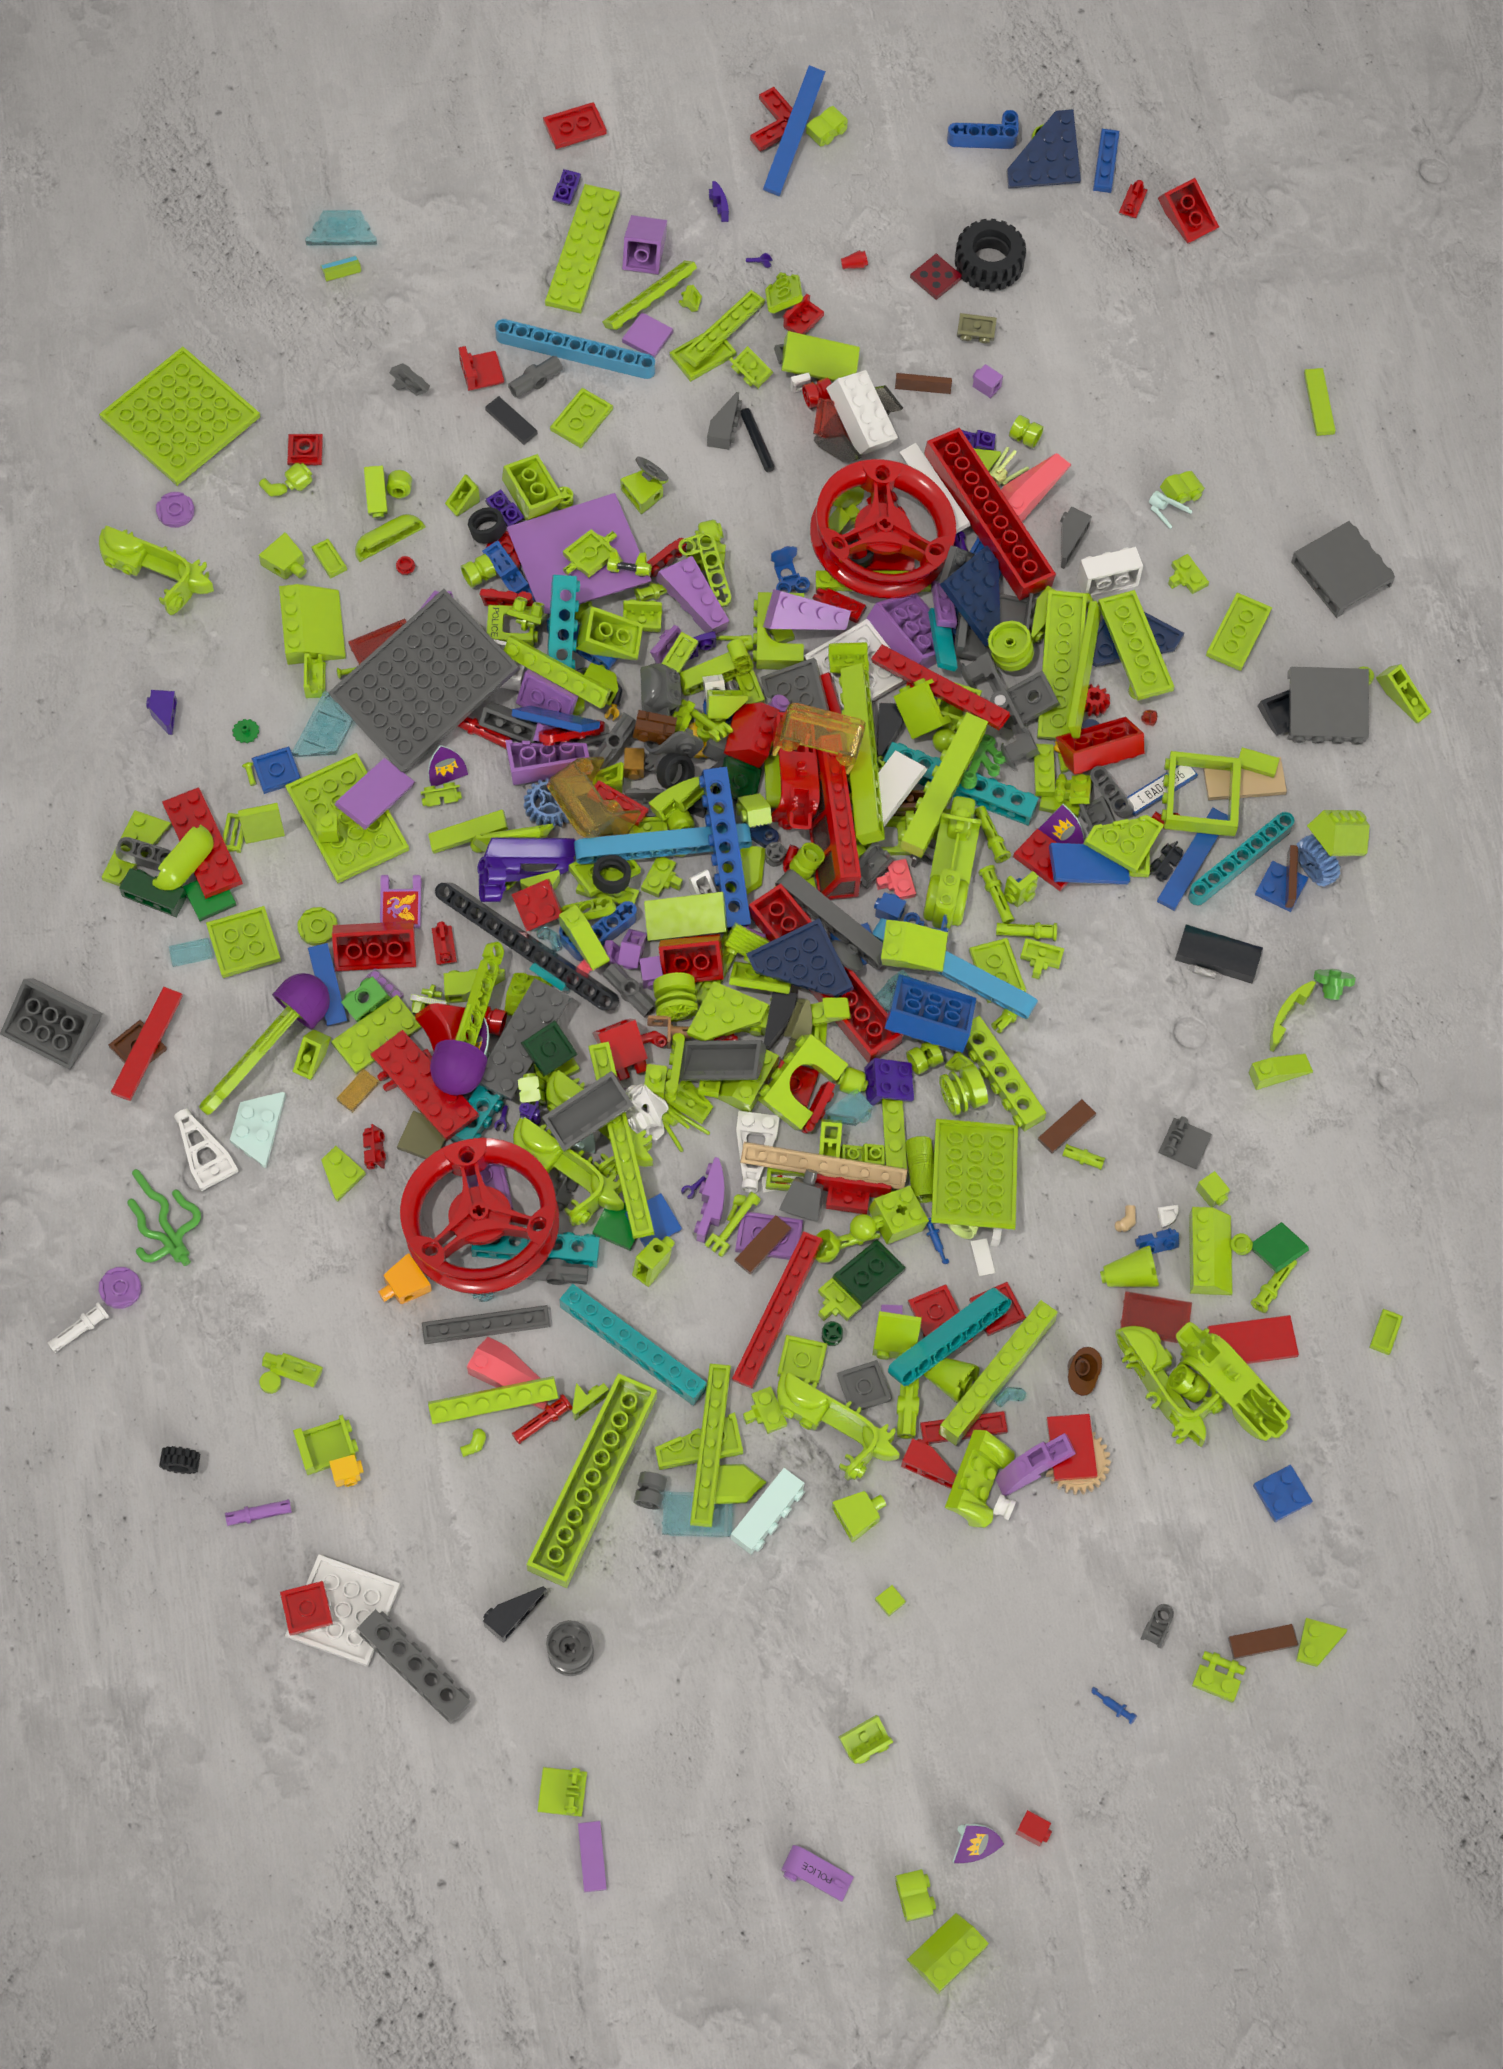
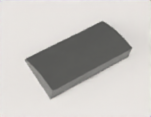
M762 1040L685 1041L679 1079L680 1081L758 1080L763 1067L767 1046Z
M611 1071L542 1118L565 1152L632 1108L634 1104L615 1073Z

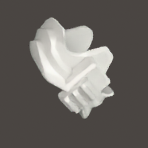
M645 1084L631 1085L625 1090L634 1104L632 1108L625 1111L628 1125L637 1134L646 1130L645 1137L652 1135L653 1140H658L665 1132L662 1115L668 1111L669 1107L665 1100L655 1095ZM644 1104L647 1105V1112L641 1109Z

